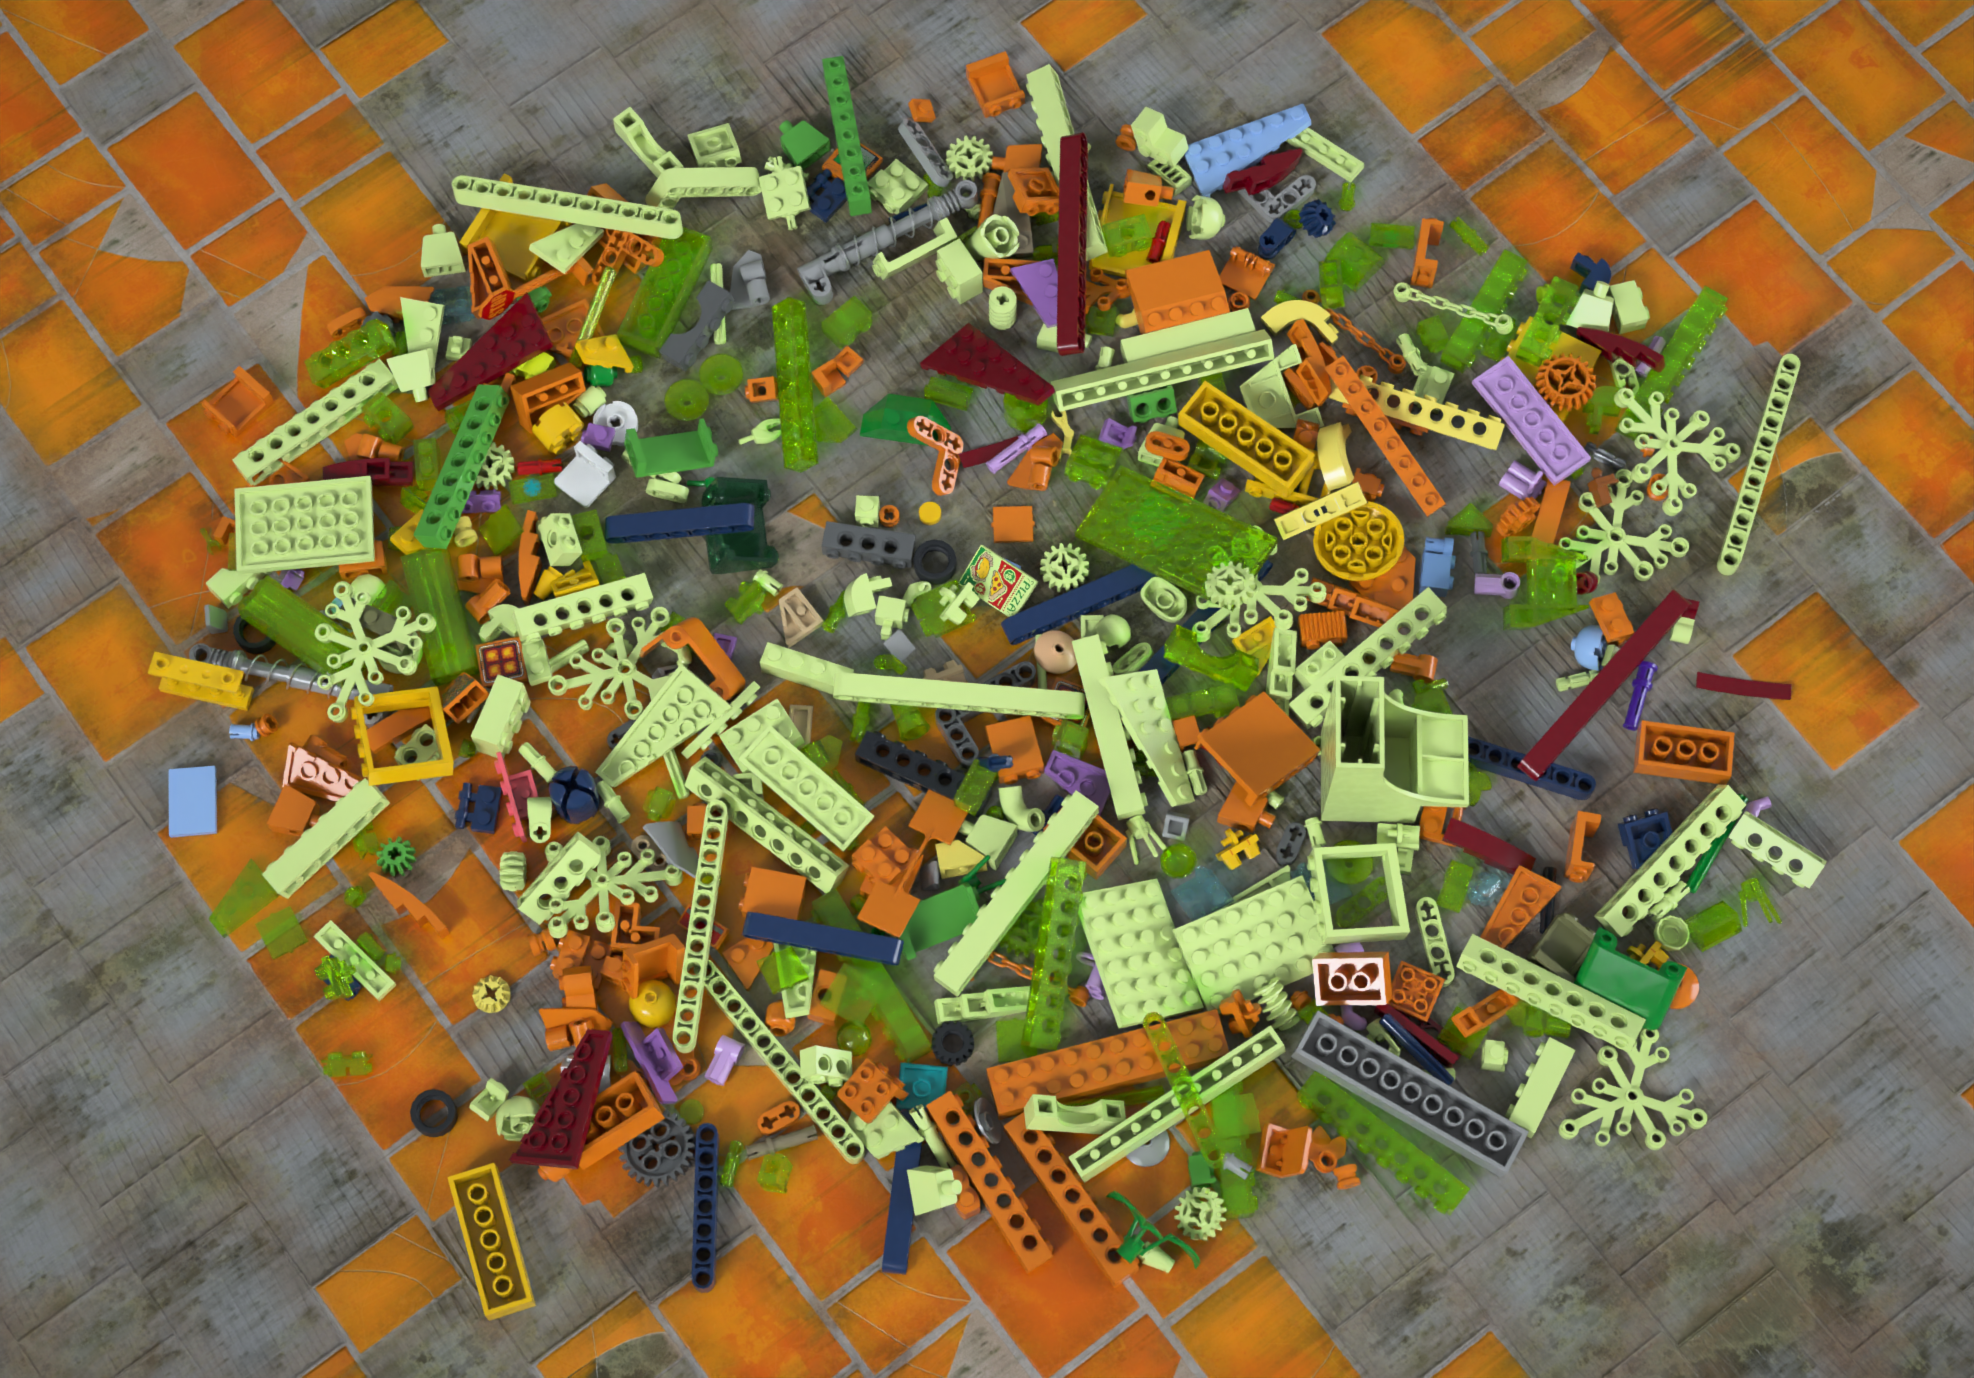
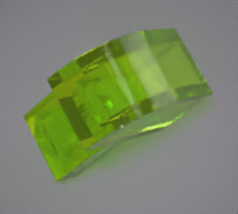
M1601 386L1593 391L1592 398L1588 399L1587 404L1582 410L1583 413H1587L1586 425H1590L1589 434L1598 435L1601 428L1602 415L1618 417L1621 407L1616 405L1614 396L1621 389L1620 387Z

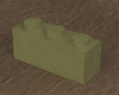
M351 598V599H352V602H353V604H354V606H355L356 600L353 599V598ZM342 604L340 609L345 611V608ZM370 605L365 606L360 617V623L365 636L373 640L390 633L397 620V617ZM339 619L343 627L353 630L350 623ZM397 641L387 644V646L401 652L406 646Z

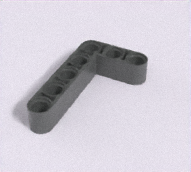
M1020 662L982 684L1001 685L1007 682L1012 687L1030 688L1035 683L1036 669L1030 662ZM1022 672H1029L1031 676L1023 678L1020 674ZM937 708L935 712L937 728L957 761L965 769L974 768L975 761L979 758V750L964 723L984 712ZM942 715L952 717L949 721H942L940 719ZM956 733L963 736L960 740H954L951 737ZM971 752L975 756L972 759H965L963 754Z

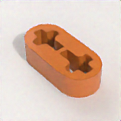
M355 308L332 320L327 325V330L332 338H341L360 328L368 315L364 308Z
M786 1101L763 1113L757 1121L759 1131L765 1136H771L795 1124L801 1114L799 1106L793 1101ZM789 1107L790 1110H796L793 1112V1118L789 1116L780 1118V1116L786 1113V1108ZM765 1119H768L769 1121L778 1119L777 1121L772 1123V1129L762 1127L765 1124Z

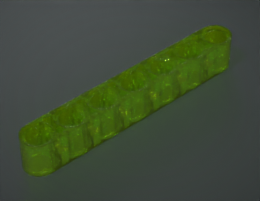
M1158 1012L1148 1013L1143 1020L1145 1031L1202 1156L1209 1167L1220 1168L1226 1162L1225 1150L1170 1030L1161 1014ZM1152 1021L1161 1022V1026L1157 1030L1149 1028V1024ZM1163 1042L1171 1044L1170 1049L1167 1051H1160L1158 1048ZM1177 1063L1181 1065V1069L1177 1073H1171L1168 1071L1170 1065ZM1182 1085H1188L1191 1087V1090L1188 1094L1182 1095L1178 1093L1179 1088ZM1199 1107L1201 1109L1199 1115L1193 1117L1188 1114L1190 1108ZM1207 1128L1211 1130V1134L1207 1138H1200L1198 1136L1201 1129ZM1213 1150H1218L1221 1152V1156L1218 1160H1210L1208 1158L1209 1153Z

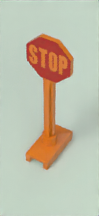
M581 257L565 274L554 268L517 287L515 290L502 287L492 292L480 305L478 315L483 319L491 320L501 315L515 298L523 296L526 292L529 293L571 272L583 286L591 283L588 275L594 269Z

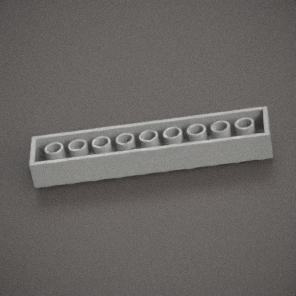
M1320 1011L1313 1015L1291 1055L1297 1061L1499 1177L1508 1173L1529 1133L1522 1127Z

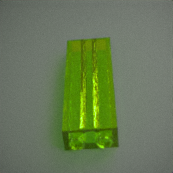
M427 548L400 557L415 617L417 618L422 613H428L436 621L435 629L432 632L423 633L419 630L431 680L436 686L450 683L463 672L470 676L479 674L478 661L449 550ZM422 619L421 625H426L428 619Z
M269 575L263 580L258 581L254 586V590L239 602L237 609L242 619L321 675L330 676L353 665L355 659L343 663L338 669L331 668L327 664V657L330 654L339 655L352 648L334 641L322 643L316 638L315 629L318 625L326 623L332 626L337 633L355 640L356 637ZM322 629L320 635H325L327 629ZM363 645L361 651H366L368 645ZM333 658L331 664L335 665L338 662V658ZM365 662L361 669L362 672L367 668ZM344 680V681H341V682H339V683H337V684H335V685H337L338 687H340V688L342 689V687H343V685H344V683H345V680Z

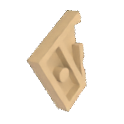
M797 587L779 599L788 649L824 624L823 619Z

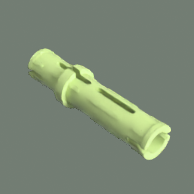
M922 1104L915 1106L920 1116L912 1108L909 1113L919 1127L918 1132L921 1136H924L940 1166L949 1168L947 1162L951 1168L956 1166V1162L936 1130L937 1125L934 1121L931 1122Z

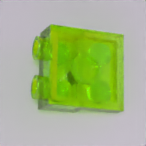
M1080 434L1066 463L1064 476H1067L1073 482L1082 481L1088 483L1093 489H1107L1115 466L1121 456L1122 448Z

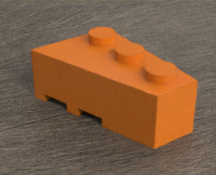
M488 236L468 245L469 272L471 277L470 293L472 295L471 313L477 319L481 318L478 315L480 305L492 292L502 287L513 289L496 246ZM516 298L513 300V302H512L511 304H514V303L517 302V301H516Z
M984 258L983 287L990 290L1000 286L1008 287L1013 290L1017 300L1033 306L1017 279L1010 272V268L1041 261Z

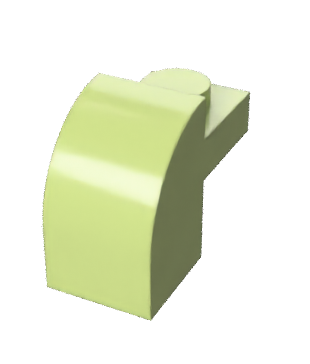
M866 573L852 581L844 593V603L848 618L870 613L876 609L873 593L882 592L892 586L890 577L882 579L881 576H876L868 579Z
M509 604L497 605L488 611L491 621H487L480 629L479 636L483 643L493 642L503 631L512 638L518 637L519 635L512 616L514 610L519 608Z

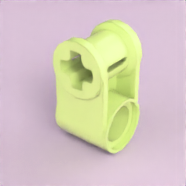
M528 797L527 812L530 837L536 843H543L549 839L551 834V798ZM538 826H542V834H537Z

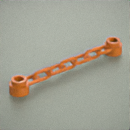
M1306 290L1303 293V301L1312 302L1317 305L1321 302L1324 305L1322 308L1330 314L1336 325L1343 330H1348L1364 346L1371 347L1379 353L1380 358L1388 363V369L1391 373L1400 374L1404 371L1406 361L1402 355L1394 354L1389 349L1382 348L1375 342L1373 337L1365 331L1358 330L1342 314L1330 309L1329 305L1320 298L1317 291ZM1311 295L1314 299H1308L1307 296ZM1340 317L1347 322L1345 326L1338 322ZM1363 335L1370 339L1368 344L1361 339ZM1386 352L1391 355L1389 359L1383 356ZM1399 360L1401 364H1395L1394 361Z
M994 951L987 958L988 962L994 965L1010 968L1029 980L1035 979L1054 991L1070 994L1069 1000L1077 1006L1085 1007L1090 998L1089 990L1083 986L1072 988L1060 979L1053 976H1044L1037 973L1036 969L1025 964L1014 963L1006 956ZM994 955L1003 959L1001 963L992 960ZM1023 968L1032 971L1030 976L1022 973ZM1051 980L1060 983L1059 988L1049 985L1052 983Z

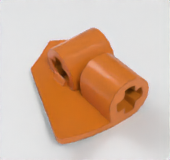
M384 286L365 297V301L370 311H377L382 316L386 314L394 323H399L400 320H403L400 297L428 302L434 287Z
M355 433L344 441L350 460L390 458V462H402L404 458L405 448L403 446L382 441V439L369 434L361 435Z
M1052 433L1034 443L1008 479L1007 484L1029 490H1047L1052 467L1058 464L1063 442Z
M463 554L457 557L458 560H448L440 570L444 578L457 590L481 594L495 578L504 583L501 555L478 557L474 554Z
M593 1008L539 1009L546 1028L545 1039L550 1052L574 1045L577 1048L587 1029L610 1031L613 1024L610 1019Z

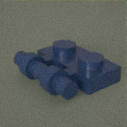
M828 169L818 173L814 178L815 181L809 187H806L809 201L812 202L809 211L825 223L847 201L844 182L838 177L832 183L828 181L832 175ZM820 187L824 188L825 190L820 196L815 194Z
M463 783L462 791H459L458 796L460 800L459 809L455 812L454 817L456 819L455 828L464 829L465 822H472L471 830L473 832L495 834L503 793L502 788L479 785L478 792L472 793V784ZM469 802L475 803L474 813L467 812Z

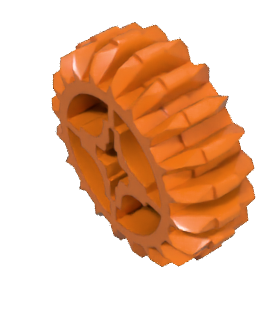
M1562 352L1559 358L1553 355L1550 360H1544L1543 365L1539 366L1535 377L1537 381L1535 387L1539 389L1538 393L1544 396L1543 399L1546 402H1551L1550 408H1553L1555 405L1559 406L1558 410L1560 412L1563 407H1566L1569 412L1573 406L1578 410L1581 404L1585 406L1588 399L1592 398L1593 391L1596 388V376L1592 375L1593 368H1587L1588 361L1580 362L1581 356L1574 359L1572 353L1565 357ZM1575 374L1581 379L1582 384L1580 383V380H1578L1575 377ZM1568 377H1570V378H1569V381H1568L1567 383H1565L1564 386L1562 387V384L1564 383V381H1566V380L1568 379ZM1549 381L1556 387L1557 391L1552 388Z

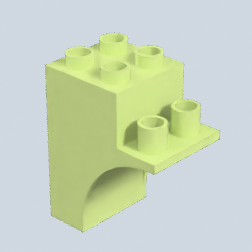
M1335 676L1321 730V821L1414 823L1420 806H1469L1468 715L1428 712L1398 703L1384 692V677Z

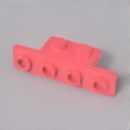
M500 751L496 753L498 760L494 761L497 773H502L504 781H501L500 785L503 794H508L510 802H507L506 806L509 815H514L516 823L512 824L516 837L520 836L524 843L527 842L522 821L529 819L527 798L539 797L531 769L508 776L504 758Z

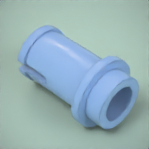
M251 723V725H230L229 733H233L230 734L231 739L241 738L255 741V739L260 738V733L257 731L255 723Z

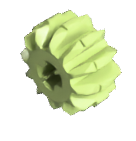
M504 852L501 856L499 872L500 885L503 890L517 891L523 890L525 887L527 864L523 852Z

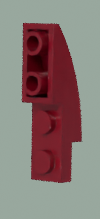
M1301 148L1289 149L1283 153L1269 154L1262 157L1260 166H1252L1248 169L1234 170L1228 173L1222 186L1225 193L1246 189L1250 196L1273 187L1284 180L1296 168L1303 150Z
M390 458L345 461L323 467V480L370 476L372 486H413V462H390Z

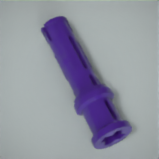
M1642 661L1638 666L1636 678L1632 681L1634 690L1623 724L1625 729L1631 731L1638 729L1647 692L1652 689L1653 684L1651 681L1653 674L1658 669V666L1654 663Z

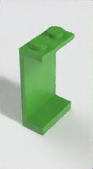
M704 418L699 419L697 431L642 439L638 438L635 428L626 429L624 445L636 478L713 467L715 457H718L717 445L712 442V432L710 427L706 426Z
M968 882L920 900L901 937L898 938L904 941L902 951L907 960L917 957L916 952L961 935L969 923L973 924L978 918L976 915L979 911L977 900H980L975 886L971 887Z

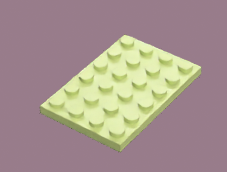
M362 476L235 489L236 567L238 575L375 561L371 477Z
M1302 875L1173 930L1206 1011L1217 1009L1218 1014H1220L1219 1005L1221 1000L1231 997L1233 990L1240 989L1245 1001L1262 996H1254L1253 993L1260 985L1272 978L1279 977L1277 983L1285 986L1314 973L1313 958L1318 953L1335 952L1332 944L1322 945L1321 937H1319V932H1317L1318 915L1314 914V901Z
M1157 878L1079 893L1073 897L1119 1029L1198 1012L1204 1008L1195 982L1173 933L1175 926Z

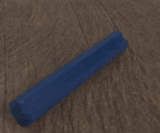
M1386 1013L1380 1019L1379 1023L1434 1078L1448 1086L1454 1081V1077L1390 1013Z

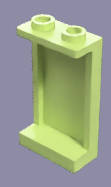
M947 217L939 221L933 229L937 238L899 258L887 262L883 253H878L873 260L874 265H872L876 276H881L884 281L937 253V250L954 242L957 235Z

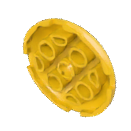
M1368 501L1364 505L1317 525L1314 531L1313 546L1318 561L1330 573L1345 580L1365 581L1385 574L1397 563L1404 548V532L1400 521L1389 509Z

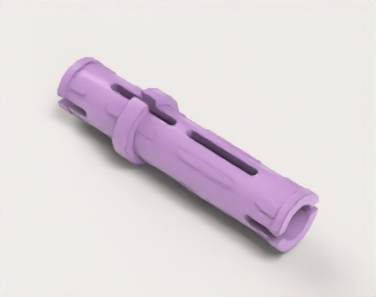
M1038 423L1026 434L1019 435L1018 440L986 462L988 469L995 474L1026 449L1029 451L1034 443L1047 435L1046 430Z

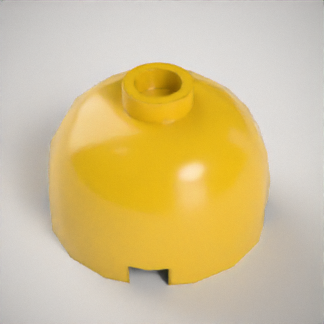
M655 979L638 985V997L635 999L629 998V1009L634 1020L648 1028H657L667 1024L677 1008L676 997L672 989L664 982Z

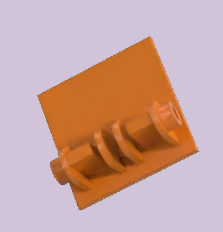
M1233 247L1230 252L1231 256L1219 275L1221 282L1224 286L1237 292H1243L1249 298L1256 300L1275 264L1241 247Z

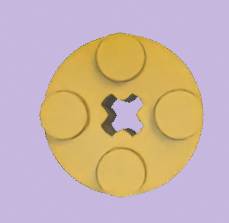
M563 402L562 407L557 404L547 410L539 418L541 421L539 426L537 427L534 424L532 432L548 451L559 455L566 449L565 445L571 440L576 442L581 438L584 423L570 406Z

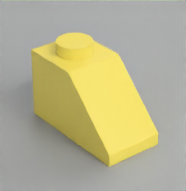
M959 840L953 841L951 846L944 842L935 844L942 879L968 874L985 857ZM985 863L977 872L988 871L987 864Z

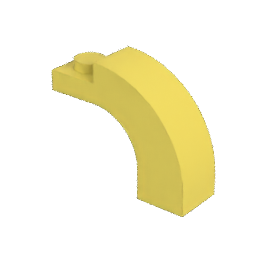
M1303 300L1286 301L1272 307L1261 317L1262 323L1274 336H1277L1287 326L1295 323L1296 320L1303 319L1306 324L1313 326L1330 346L1338 341L1337 329L1331 323L1328 325L1325 323L1330 318V314L1312 302Z
M1341 422L1322 427L1318 432V457L1328 491L1348 486L1354 479L1345 446L1346 439L1352 432L1349 424L1342 426Z

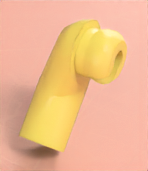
M1133 309L1132 313L1117 315L1115 319L1116 324L1121 328L1136 326L1138 322L1135 310Z

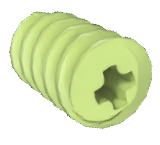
M1000 286L992 290L989 295V322L998 330H1006L1012 327L1016 321L1017 297L1012 289Z
M1275 977L1260 985L1253 994L1254 996L1262 995V998L1258 1001L1259 1004L1266 1003L1262 1012L1271 1013L1266 1020H1275V1023L1271 1025L1272 1028H1279L1282 1031L1296 1025L1300 1018L1294 1016L1296 1010L1290 1008L1292 1002L1285 1000L1288 994L1282 991L1283 985L1277 983L1279 977Z

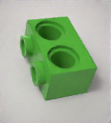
M1172 385L1126 395L1129 414L1134 423H1144L1152 418H1165L1173 413H1177ZM1167 398L1164 403H1158L1160 399ZM1145 403L1144 407L1137 409L1139 404Z

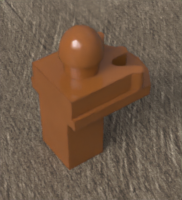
M1595 467L1591 471L1594 480L1587 483L1589 492L1592 493L1596 507L1600 508L1612 503L1607 487L1617 484L1619 480L1618 478L1615 479L1614 474L1603 477L1602 470Z

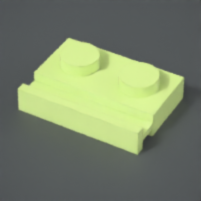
M1424 362L1427 370L1424 374L1418 376L1413 391L1416 392L1415 396L1424 398V395L1431 396L1437 399L1436 403L1443 404L1455 373L1436 366L1427 365L1428 363ZM1414 402L1415 405H1418L1417 407L1422 408L1419 403ZM1434 409L1432 412L1439 414L1440 410Z

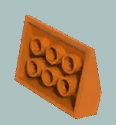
M1210 250L1125 270L1141 335L1230 312L1226 293Z

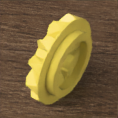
M490 975L489 977L481 978L477 985H474L472 996L475 1005L481 1011L495 1013L506 1007L510 1000L511 991L505 980L501 977ZM486 987L491 988L492 991L497 989L495 992L496 1002L491 997H485L488 994Z

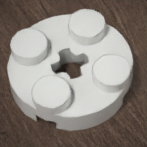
M612 401V404H604L598 408L593 418V424L615 428L616 432L612 445L624 446L626 429L635 428L637 432L638 418L634 409L629 404L622 401ZM620 419L621 425L612 427L610 422Z

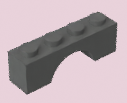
M709 280L696 297L701 305V317L697 325L686 333H671L659 350V353L667 362L685 372L695 363L697 355L701 349L707 346L710 336L720 327L722 319L732 310L735 302L729 291Z

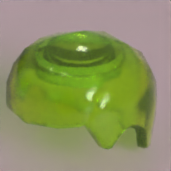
M1183 843L1168 846L1163 850L1160 857L1161 869L1166 876L1174 879L1189 876L1197 864L1195 852L1190 846Z
M850 1020L843 1023L836 1034V1042L839 1049L850 1051L852 1056L856 1057L866 1053L872 1043L871 1030L865 1023L858 1020Z

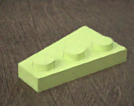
M400 297L408 353L432 347L435 368L445 305Z

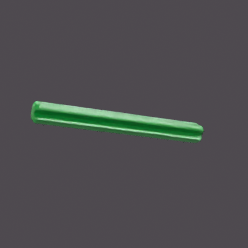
M1737 794L1747 804L1748 798L1742 794ZM1737 819L1731 821L1726 826L1727 830L1725 833L1715 838L1710 843L1711 847L1709 850L1703 853L1685 888H1690V893L1694 894L1698 890Z

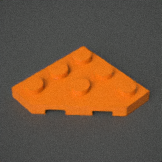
M586 298L541 318L554 346L547 351L581 361L582 359L575 348L577 341L605 336Z
M1404 546L1399 560L1388 572L1370 580L1350 581L1349 586L1356 593L1401 610L1413 600L1416 558Z

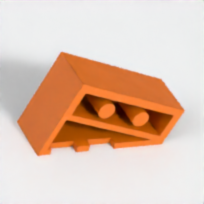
M571 362L510 386L519 423L530 434L533 433L532 428L534 424L538 426L541 423L539 418L547 410L557 404L562 407L563 402L569 405L586 391L582 372Z

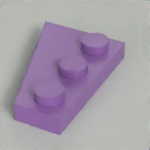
M1054 259L1010 268V272L1021 285L1023 292L1032 302L1033 307L1046 327H1056L1058 275Z
M1053 750L1044 773L1070 795H1073L1077 790L1098 805V815L1101 816L1111 793L1106 771Z

